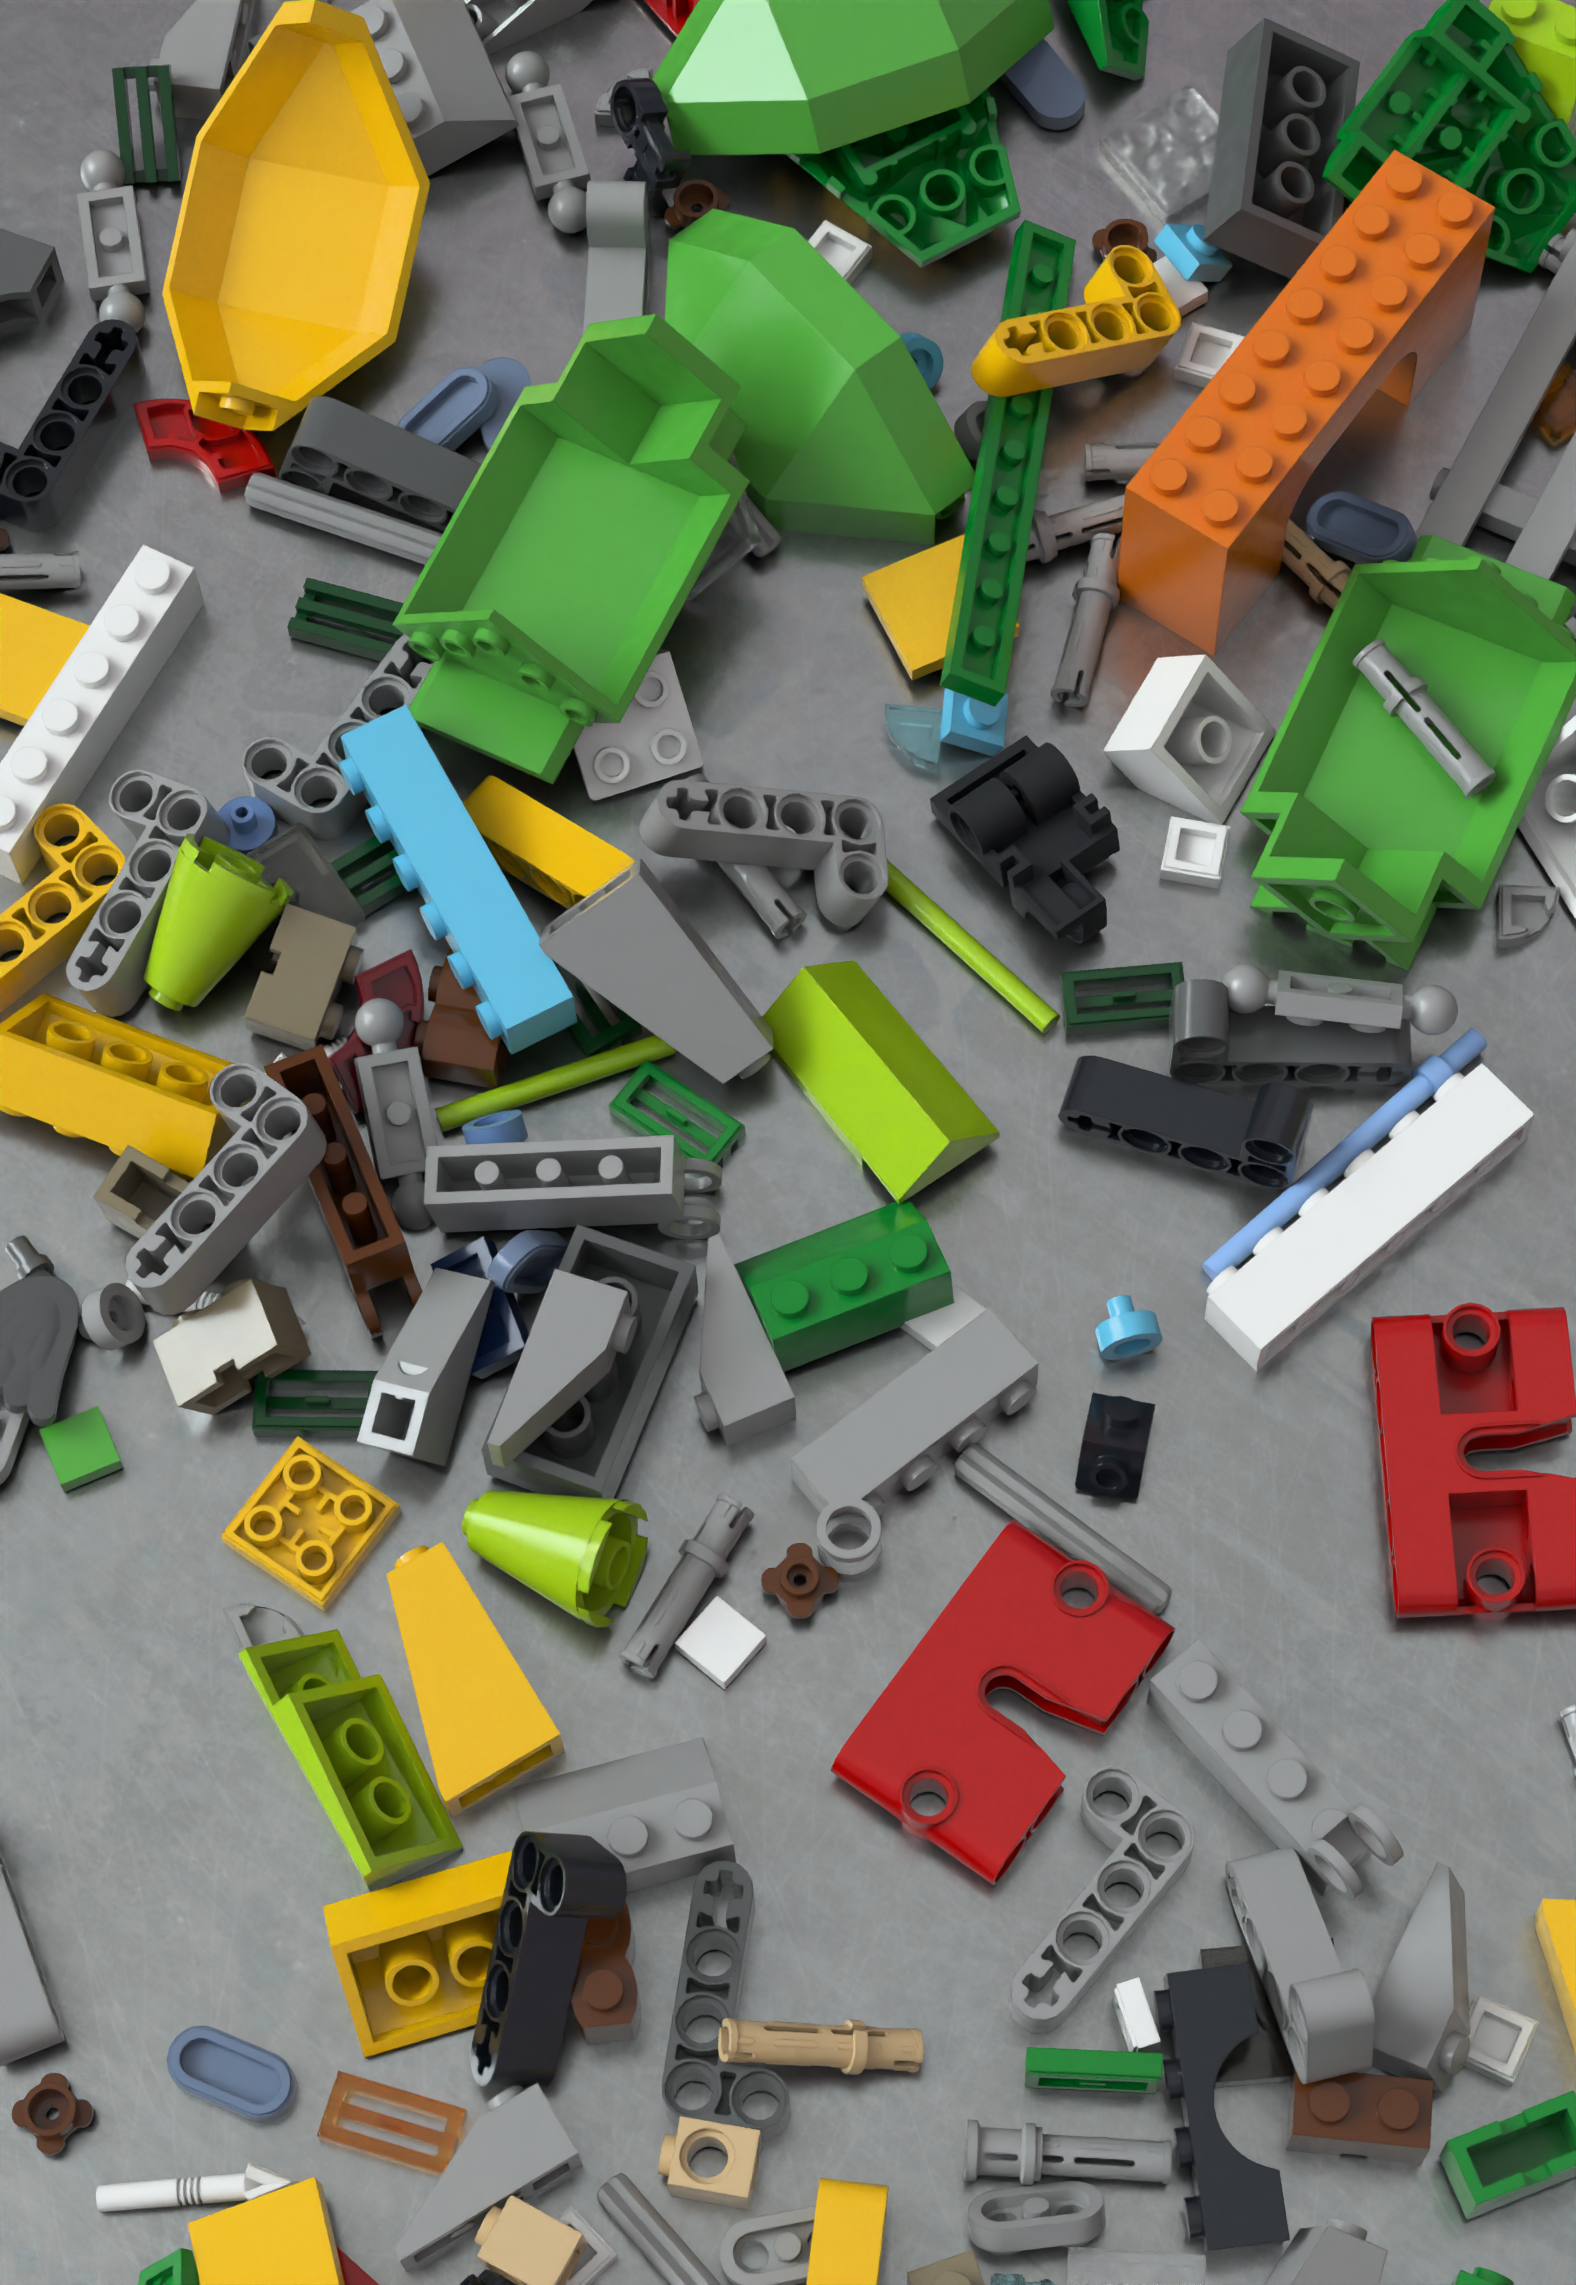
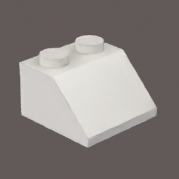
M1206 654L1157 658L1102 752L1139 790L1209 823L1223 825L1277 730Z

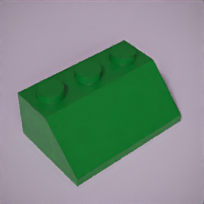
M908 1199L901 1204L897 1202L891 1203L734 1264L783 1372L905 1325L904 1322L954 1303L949 1266L927 1219Z

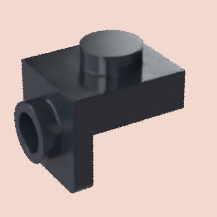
M1092 1394L1075 1482L1077 1489L1130 1500L1138 1498L1156 1404L1135 1401L1124 1396Z

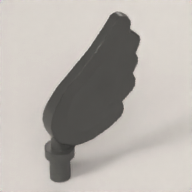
M18 1236L8 1243L5 1250L18 1267L17 1276L20 1280L0 1291V1393L3 1394V1402L9 1412L15 1414L28 1412L34 1424L45 1427L50 1426L56 1418L63 1377L78 1333L79 1303L74 1289L65 1281L51 1275L54 1270V1264L48 1256L39 1254L26 1236Z

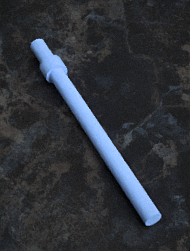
M1470 1028L1440 1056L1431 1054L1413 1070L1414 1078L1205 1260L1201 1264L1204 1272L1214 1280L1226 1268L1232 1265L1237 1267L1253 1253L1254 1247L1269 1231L1275 1227L1284 1226L1299 1212L1302 1205L1316 1191L1324 1187L1327 1188L1341 1176L1357 1156L1365 1150L1374 1147L1391 1132L1404 1116L1416 1110L1429 1097L1434 1098L1438 1089L1450 1077L1458 1073L1487 1047L1485 1038L1477 1030Z

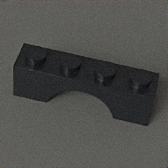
M1248 1963L1167 1973L1163 1977L1165 1990L1153 1991L1158 2030L1159 2032L1171 2031L1175 2058L1164 2059L1163 2065L1169 2101L1181 2099L1185 2127L1174 2128L1173 2133L1179 2170L1191 2168L1195 2196L1183 2199L1189 2239L1201 2238L1203 2252L1289 2241L1290 2237L1280 2171L1258 2164L1237 2151L1219 2126L1214 2108L1215 2081L1223 2061L1238 2044L1258 2032Z

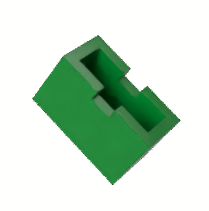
M1574 2090L1525 2109L1518 2115L1500 2122L1495 2121L1446 2142L1439 2158L1467 2220L1576 2176V2095Z

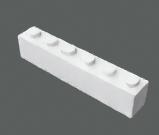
M143 544L1 761L0 875L23 885L42 855L34 836V824L41 812L53 804L66 803L74 805L203 606L204 601L194 567Z
M1482 1063L1466 1077L1460 1072L1450 1077L1434 1095L1436 1102L1421 1115L1414 1110L1404 1116L1389 1134L1391 1141L1377 1153H1374L1371 1149L1362 1152L1345 1170L1344 1176L1346 1179L1331 1192L1325 1187L1316 1191L1300 1208L1298 1214L1301 1217L1285 1231L1280 1226L1269 1231L1254 1247L1253 1254L1255 1256L1239 1270L1233 1265L1226 1268L1211 1282L1206 1291L1209 1296L1207 1298L1204 1319L1255 1371H1258L1528 1138L1535 1114Z

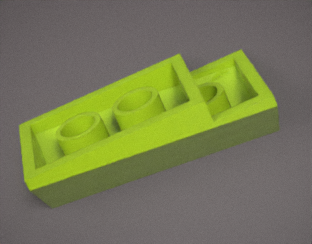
M855 960L803 967L762 1016L773 1030V1050H771L862 1168L868 1165L898 1204H901L1000 1137L998 1129Z
M338 1629L247 1647L238 1653L250 1681L370 1892L385 1888L463 1848L381 1674L361 1678Z

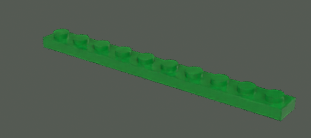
M1028 220L1022 222L1014 236L1000 323L1007 319L1066 308L1076 240ZM1053 387L1008 397H996L988 394L940 686L994 707L1002 699L1006 691Z

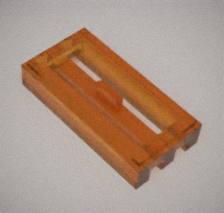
M338 2071L317 2132V2137L319 2140L441 2176L450 2163L453 2152H456L459 2142L458 2136L461 2127H464L468 2113L466 2109ZM348 2091L447 2121L444 2132H440L345 2103L344 2099ZM338 2117L439 2147L437 2154L432 2156L337 2127Z

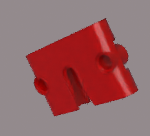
M1466 1303L1458 1305L1448 1315L1430 1316V1314L1372 1317L1371 1350L1393 1595L1397 1618L1473 1615L1483 1621L1495 1622L1503 1620L1515 1612L1575 1610L1576 1478L1522 1469L1480 1471L1471 1467L1465 1459V1456L1477 1451L1513 1450L1572 1433L1571 1418L1576 1417V1396L1568 1323L1564 1307L1517 1309L1493 1313L1489 1308L1481 1304ZM1462 1332H1471L1480 1336L1485 1345L1474 1350L1465 1349L1457 1344L1454 1336ZM1485 1574H1497L1506 1580L1510 1590L1500 1595L1488 1594L1480 1588L1476 1579Z
M1014 1519L1002 1530L838 1753L831 1767V1772L900 1819L903 1828L911 1836L919 1840L933 1842L992 1885H995L1014 1862L1064 1792L1061 1784L1065 1780L1066 1775L1023 1728L995 1710L987 1702V1696L997 1689H1010L1043 1712L1104 1736L1170 1643L1176 1629L1109 1584L1105 1573L1097 1565L1084 1560L1072 1559ZM1082 1587L1089 1590L1094 1595L1096 1601L1086 1608H1074L1069 1606L1062 1599L1061 1595L1067 1589ZM934 1792L945 1800L946 1807L934 1816H923L917 1813L910 1803L917 1794Z

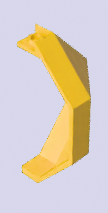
M318 0L286 1L282 4L197 134L162 291L193 414L242 430H276L306 408L313 397L324 395L396 342L430 188L429 178L364 17Z

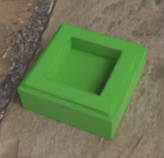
M99 1406L39 1430L64 1492L124 1468Z

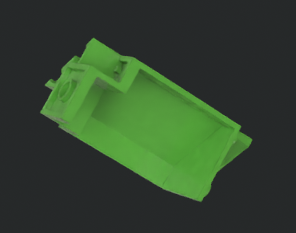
M658 314L590 323L558 382L524 387L392 624L410 638L408 645L419 655L434 661L408 708L418 726L551 784H554L585 726L590 727L593 723H620L750 482L748 478L728 462L748 426L729 409L741 386Z
M1434 535L1420 536L1409 562L1384 560L1382 563L1355 564L1240 811L1242 815L1270 836L1251 876L1260 885L1250 907L1273 915L1274 912L1297 913L1308 922L1306 925L1307 930L1351 948L1355 940L1366 941L1386 957L1387 963L1407 971L1411 968L1437 908L1480 910L1576 697L1575 635L1568 628L1564 627L1576 602V595L1563 585ZM1380 638L1383 639L1388 649L1413 677L1419 675L1428 684L1427 694L1461 731L1462 735L1479 753L1486 764L1497 773L1495 780L1480 794L1467 799L1460 787L1428 753L1400 717H1391L1383 708V703L1385 702L1383 697L1371 685L1364 674L1353 665L1354 658L1371 642ZM1391 678L1389 681L1401 693L1416 712H1419L1420 709L1407 696L1399 684ZM1430 725L1429 728L1456 759H1460L1461 757L1433 725Z

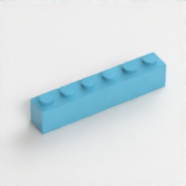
M407 705L401 706L341 735L346 759L338 762L342 776L353 795L363 792L370 803L371 808L365 810V814L379 842L383 843L389 839L399 855L393 858L392 861L406 890L409 892L417 888L426 904L420 907V912L432 937L435 940L445 937L454 952L447 956V959L459 985L463 990L473 986L482 1003L475 1006V1009L490 1039L492 1040L501 1035L512 1055L577 1023L574 997L553 960L539 947L540 937Z

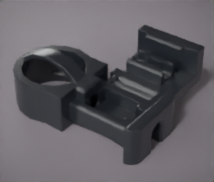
M649 78L622 80L616 83L611 94V116L615 129L622 137L627 148L634 149V155L637 159L634 167L627 169L623 179L624 181L647 182L650 216L664 215L669 205L662 191L663 189H672L679 186L690 164L691 154L689 150L675 152L664 131L665 125L663 123L669 111L655 82Z

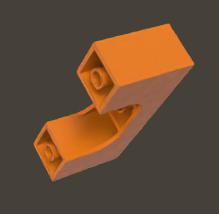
M1394 150L1125 487L1117 587L1121 593L1120 600L1215 657L1280 573L1286 528L1290 515L1300 493L1320 461L1377 389L1409 407L1471 327L1495 212L1494 206L1400 152Z

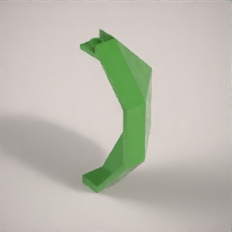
M699 0L652 80L658 86L662 99L669 111L666 117L675 152L689 150L691 155L820 154L971 103L1055 28L1049 0Z
M713 208L670 238L668 244L665 321L741 386L729 409L748 426L728 462L750 480L744 493L775 530L935 545V518L939 520L944 519L960 506L965 493L973 488L975 471L901 336L795 228Z

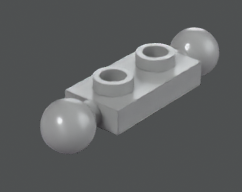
M532 51L519 52L509 60L505 69L506 82L510 89L516 93L515 95L507 96L519 123V126L514 129L536 200L551 197L548 205V215L552 224L560 231L576 233L587 227L586 193L581 190L587 188L588 181H591L587 162L562 84L547 86L550 79V70L546 60L541 55Z
M96 150L85 157L80 169L82 182L91 192L76 194L88 287L92 301L103 300L99 309L100 322L111 319L121 320L131 325L137 333L144 324L145 309L142 302L135 295L149 293L136 196L133 185L122 187L125 180V167L120 157L109 150Z
M1251 964L1234 966L1224 975L1221 982L1227 986L1229 1008L1233 1011L1248 1014L1258 1011L1265 1004H1274L1275 1015L1286 1016L1290 1022L1304 1026H1317L1325 1020L1349 1023L1348 1025L1352 1029L1360 1032L1380 1033L1385 1031L1386 1028L1400 1029L1401 1019L1410 1020L1411 1024L1421 1033L1438 1035L1448 1031L1455 1023L1458 1015V1005L1455 997L1450 991L1437 985L1425 986L1417 990L1413 995L1403 994V984L1282 970L1278 972V980L1268 979L1262 969Z
M375 998L365 1002L359 1008L355 1017V1029L358 1036L364 1043L372 1046L373 1051L372 1055L354 1059L375 1171L379 1180L398 1178L399 1187L391 1199V1209L397 1222L407 1229L421 1230L434 1222L423 1205L425 1182L423 1181L422 1173H425L427 1146H437L418 1046L397 1049L396 1041L404 1030L402 1011L394 1002L388 999Z

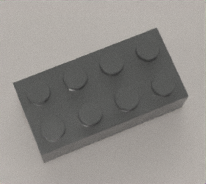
M1267 18L1261 20L1228 50L1203 241L1287 278H1293L1343 214L1345 196L1324 180L1322 176L1329 156L1339 144L1335 140L1337 132L1355 109L1359 61Z
M577 1224L558 1270L628 1291L631 1315L637 1317V1327L631 1346L626 1354L617 1352L610 1372L509 1465L503 1468L492 1464L487 1442L506 1396L505 1393L481 1451L487 1475L537 1493L614 1499L699 1293L696 1265Z

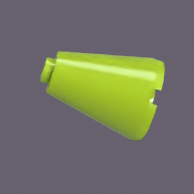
M187 833L177 852L143 975L144 980L151 986L148 994L160 1004L176 1011H181L184 1005L197 1007L285 909L286 903H289L294 893L292 888L280 877L274 887L261 879L265 866L241 852L207 837L203 838L198 847L194 835Z
M488 1490L479 1499L476 1498L470 1502L462 1520V1532L467 1536V1545L472 1552L580 1621L597 1628L608 1626L614 1621L605 1617L613 1604L625 1608L640 1578L648 1546V1538L637 1535V1518L648 1522L647 1512L640 1504L625 1499Z

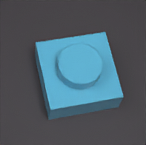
M1166 224L1154 239V242L1186 281L1220 282L1233 264L1219 247L1203 241L1205 226L1200 224Z
M945 688L940 741L994 757L1004 748L1009 694H1005L994 707Z

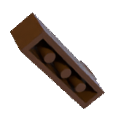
M321 1044L264 1066L266 1075L297 1096L306 1105L325 1135L327 1142L325 1155L306 1178L344 1267L371 1339L383 1335V1330L367 1291L368 1289L401 1277L413 1308L423 1291L415 1274L405 1239L324 1047ZM298 1129L290 1131L288 1133L289 1137L295 1134Z

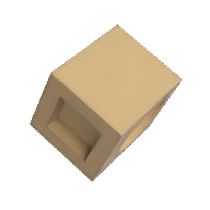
M680 2116L677 2134L665 2133L658 2165V2175L669 2176L667 2185L670 2196L750 2210L762 2148L761 2130ZM705 2147L718 2148L728 2158L724 2170L710 2178L696 2175L689 2167L693 2155Z
M510 2195L503 2209L495 2205L490 2209L475 2238V2243L482 2246L477 2254V2258L483 2267L501 2275L516 2285H566L588 2246L582 2233L513 2195Z

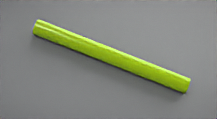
M887 859L889 878L886 891L1042 1033L1049 1032L1059 1021L1060 1015Z
M653 1035L435 1108L436 1116L441 1130L444 1132L465 1125L476 1118L510 1110L641 1066L646 1059L652 1062L676 1054V1051L661 1038Z

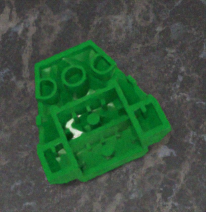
M1447 0L1435 11L1423 29L1413 31L1404 40L1341 126L1335 138L1339 144L1329 156L1322 178L1349 201L1353 202L1391 153L1396 150L1494 206L1495 212L1485 258L1524 273H1532L1539 263L1543 250L1548 251L1551 247L1548 245V242L1555 235L1563 231L1576 213V140L1563 118H1555L1541 95L1540 91L1544 86L1535 72L1528 73L1512 46L1516 39L1507 24L1479 0Z
M988 88L969 104L820 154H786L921 268L1020 217L1021 209L1006 146L1001 145L995 121L998 112L994 97H990Z

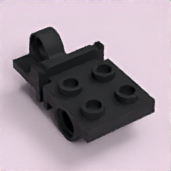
M1026 735L930 798L932 813L1003 888L1009 885L1012 906L1024 919L1028 918L1031 913L1057 941L1068 935L1079 944L1107 926L1106 899L1083 875L1108 859L1112 854L1120 851L1118 830L1111 821L1110 811L1105 806L1099 809L1098 800L1092 793L1085 796L1080 791L1079 781L1072 766L1054 745L1044 743L1037 747Z

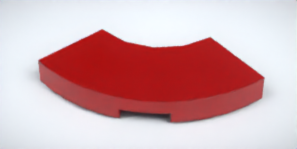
M154 399L133 403L150 461L174 459L194 464L211 476L220 493L247 486L254 473H263L276 478L274 466L268 452L251 430H242L193 414L190 400Z

